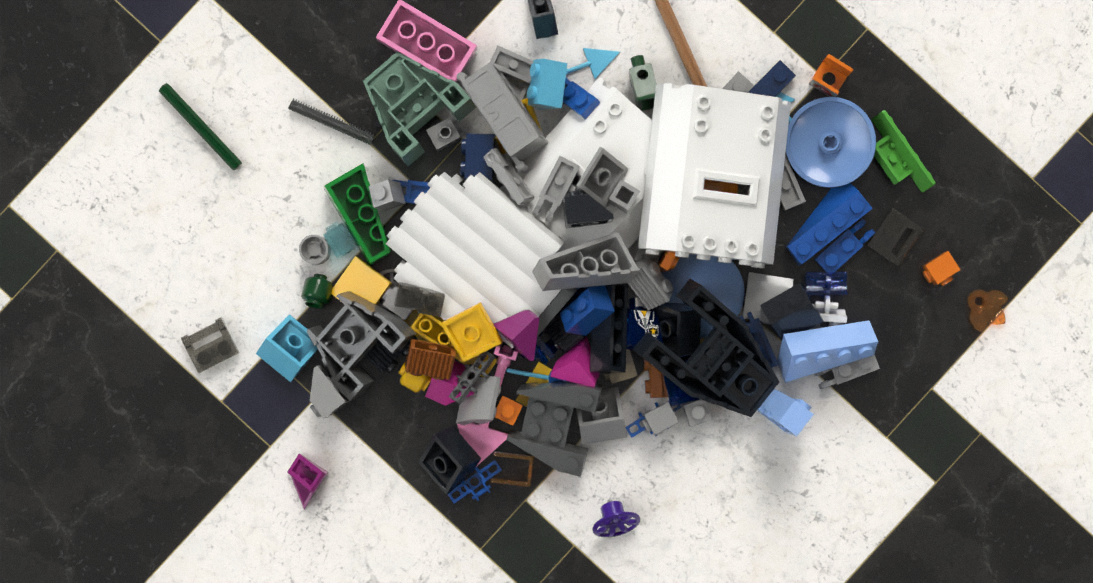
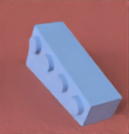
M870 321L787 333L783 335L777 361L786 383L873 356L878 340Z
M776 389L771 392L757 410L784 432L793 436H798L814 415L809 411L812 407L802 399L791 398Z

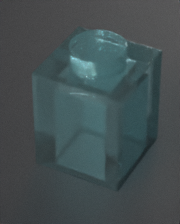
M337 222L326 228L327 232L323 234L338 259L358 247L343 223L340 225Z

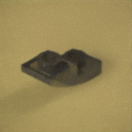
M399 282L394 305L417 310L418 313L440 317L445 294Z

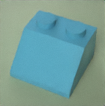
M548 59L533 60V64L530 67L531 82L527 90L529 106L539 110L562 108L568 63Z
M289 314L264 340L256 354L291 382L316 354L318 348L316 345H313L307 333L308 329Z

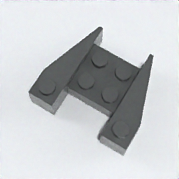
M347 291L336 296L345 306L325 329L318 325L309 328L307 333L313 345L317 346L324 366L328 367L334 385L351 401L361 397L374 382L358 363L379 340L391 353L402 350L417 333L401 317L351 291Z
M570 381L520 384L516 394L529 397L522 432L510 430L506 440L559 472L581 477L588 448L567 443L574 408L596 412L603 384L596 383L595 388Z

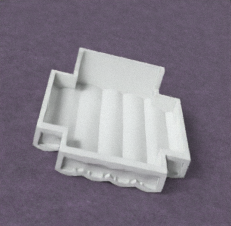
M445 172L440 176L435 175L427 184L430 187L427 193L421 192L415 199L414 203L417 204L412 211L408 209L400 218L403 221L400 227L394 226L387 235L389 240L386 245L407 261L402 260L394 271L397 274L394 279L443 320L479 302L482 303L493 324L523 310H530L539 317L561 289L542 291L532 271L539 259L555 254L564 244V241L524 208L515 203L480 172L475 177L470 175L463 183L464 187L460 185L463 179L457 174L452 178ZM498 331L502 340L511 348H513V346Z

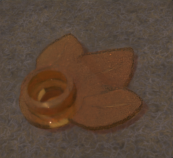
M975 290L971 292L968 297V305L971 309L969 319L973 327L983 332L987 322L995 325L1005 324V314L1001 306L1007 302L1008 297L998 290L989 292ZM977 297L982 298L981 305L975 303Z

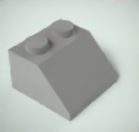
M322 365L314 368L310 402L313 405L310 408L317 417L322 416L324 419L336 412L349 400L334 385L330 375Z
M618 387L602 389L595 413L576 408L582 445L627 437Z

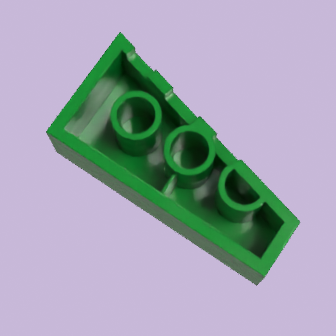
M364 163L324 185V191L367 263L371 266L389 256L390 249L386 245L387 239L378 209L373 207L369 190L370 183Z

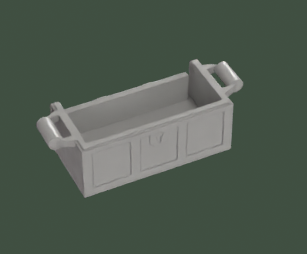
M490 62L470 77L463 72H459L456 76L457 80L462 83L508 155L516 163L515 167L521 172L527 171L528 166L523 161L548 144V140L504 74Z

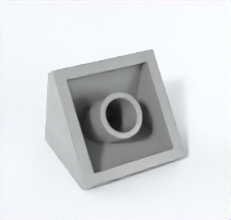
M599 147L577 183L575 190L582 191V194H588L603 207H606L608 199L629 168L604 148Z

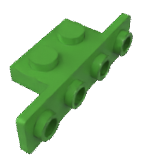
M885 110L871 119L883 136L876 143L874 157L892 183L895 185L910 175L921 192L934 186L936 182L932 178L931 173L922 164L919 156L913 151L905 136L897 128L892 117Z

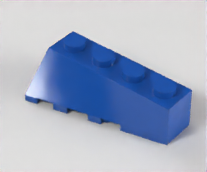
M851 183L831 188L785 249L798 265H802L873 208Z

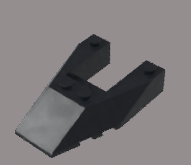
M690 278L676 297L712 326L711 332L686 362L648 332L645 333L632 350L689 396L752 417L779 384V380L768 360L762 354L759 344L749 330V326L701 284Z

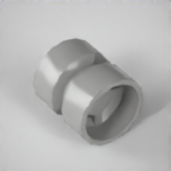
M309 235L301 241L299 253L304 261L312 265H320L329 259L331 247L323 237Z

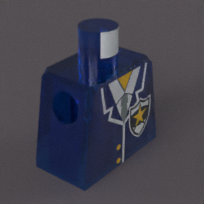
M638 297L630 298V310L627 313L626 349L632 350L646 332L663 343L657 313L654 310H643V304Z

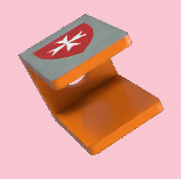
M828 54L812 77L809 85L829 97H836L844 81L854 69ZM827 72L835 76V82L832 85H828L822 80L823 75Z

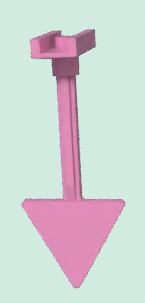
M503 342L496 346L494 354L498 355L496 362L498 366L495 376L501 378L500 386L506 368L510 366L511 360L516 361L519 353L516 349L512 350L510 346L504 345L502 347ZM490 422L485 424L470 423L464 426L457 424L459 433L481 457L478 465L498 448L508 436V433L489 428Z

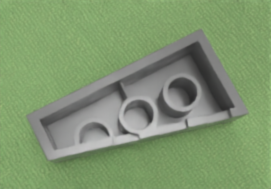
M618 232L541 258L532 273L542 291L631 283L639 269Z

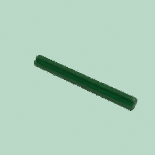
M168 83L162 85L159 92L223 161L232 170L240 167L242 162L178 93Z

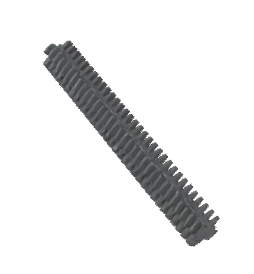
M293 98L288 107L289 110L300 113L307 118L309 117L366 144L371 145L375 138L374 133L371 135V132L369 133L368 131L366 133V130L358 129L356 125L353 127L351 123L348 125V122L340 121L338 117L335 119L333 115L330 117V114L322 113L323 111L320 112V109L317 111L315 107L313 109L310 105L307 107V104L299 103L297 99L294 101Z

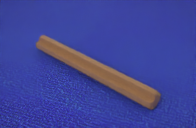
M655 0L692 84L707 87L669 1Z

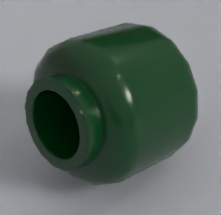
M314 274V277H308L304 281L301 297L307 306L321 309L329 304L333 285L327 280V276Z

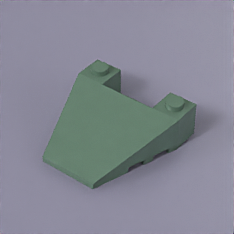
M399 52L392 55L363 81L387 142L407 166L411 165L425 152L412 135L444 107L459 122L476 108L470 96L457 82L441 76L438 72L422 66L420 63Z

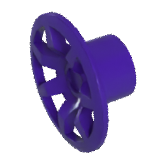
M611 501L600 508L603 518L593 525L592 531L599 537L620 536L636 528L640 523V516L634 512H624L622 502ZM619 527L621 531L615 533L616 528Z

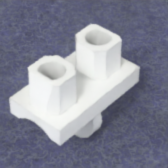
M829 295L824 296V302L815 301V306L825 322H829L828 327L847 323L845 309H838V303L830 302ZM820 324L814 326L813 328H811V329H809V330L819 329V328H820Z

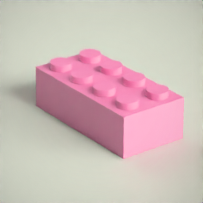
M402 0L397 1L376 36L378 42L393 51L399 52L455 82H458L457 74L464 72L477 51L476 44Z

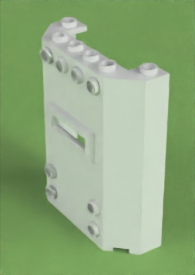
M600 77L587 91L600 101V104L584 119L571 109L547 135L548 144L524 161L528 166L527 171L521 172L518 169L516 170L534 195V199L530 203L520 206L564 241V244L556 253L615 232L619 233L625 246L629 249L640 235L652 120L613 86L610 87ZM599 147L604 148L629 168L622 180L640 190L639 195L627 213L610 203L608 204L606 209L614 216L613 221L608 224L566 228L563 203H561L560 207H557L550 222L545 221V216L553 204L544 201L542 209L537 216L532 214L540 199L539 195L559 156L579 165L580 167L576 174L581 178ZM573 184L570 185L565 196L568 195V192L577 191ZM503 185L500 189L509 196V191Z
M669 83L656 85L638 249H646L645 254L659 255V251L675 252L676 257L689 258V254L697 255L696 259L710 260V257H718V262L731 263L732 259L739 260L740 265L754 268H765V264H773L791 102L782 101L779 97L685 84V86H677ZM705 179L750 185L749 196L704 190Z

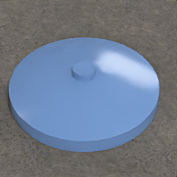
M824 97L813 100L800 108L788 125L786 143L788 160L797 174L811 184L827 188L847 185L862 176L873 160L876 150V135L873 124L868 115L849 100L838 97Z
M689 254V258L680 257L674 269L662 273L663 277L670 280L673 286V293L667 303L685 304L676 295L691 278L701 284L737 316L742 309L745 295L744 282L733 262H718V257H710V260L696 259L697 255ZM701 318L700 337H706L713 327Z

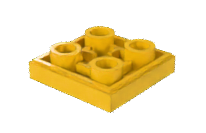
M355 256L332 288V295L336 297L340 293L351 291L377 305L392 283L358 256Z

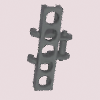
M486 351L479 355L473 365L465 364L466 369L461 376H456L459 379V383L449 397L460 405L470 391L477 394L478 391L472 385L480 375L485 376L487 379L489 378L485 371L495 359L494 355ZM488 355V356H489L488 360L485 361V362H483V360H484V359L486 358V356ZM475 373V377L472 380H469V374ZM461 391V396L458 397V398H455V397L458 395V393Z

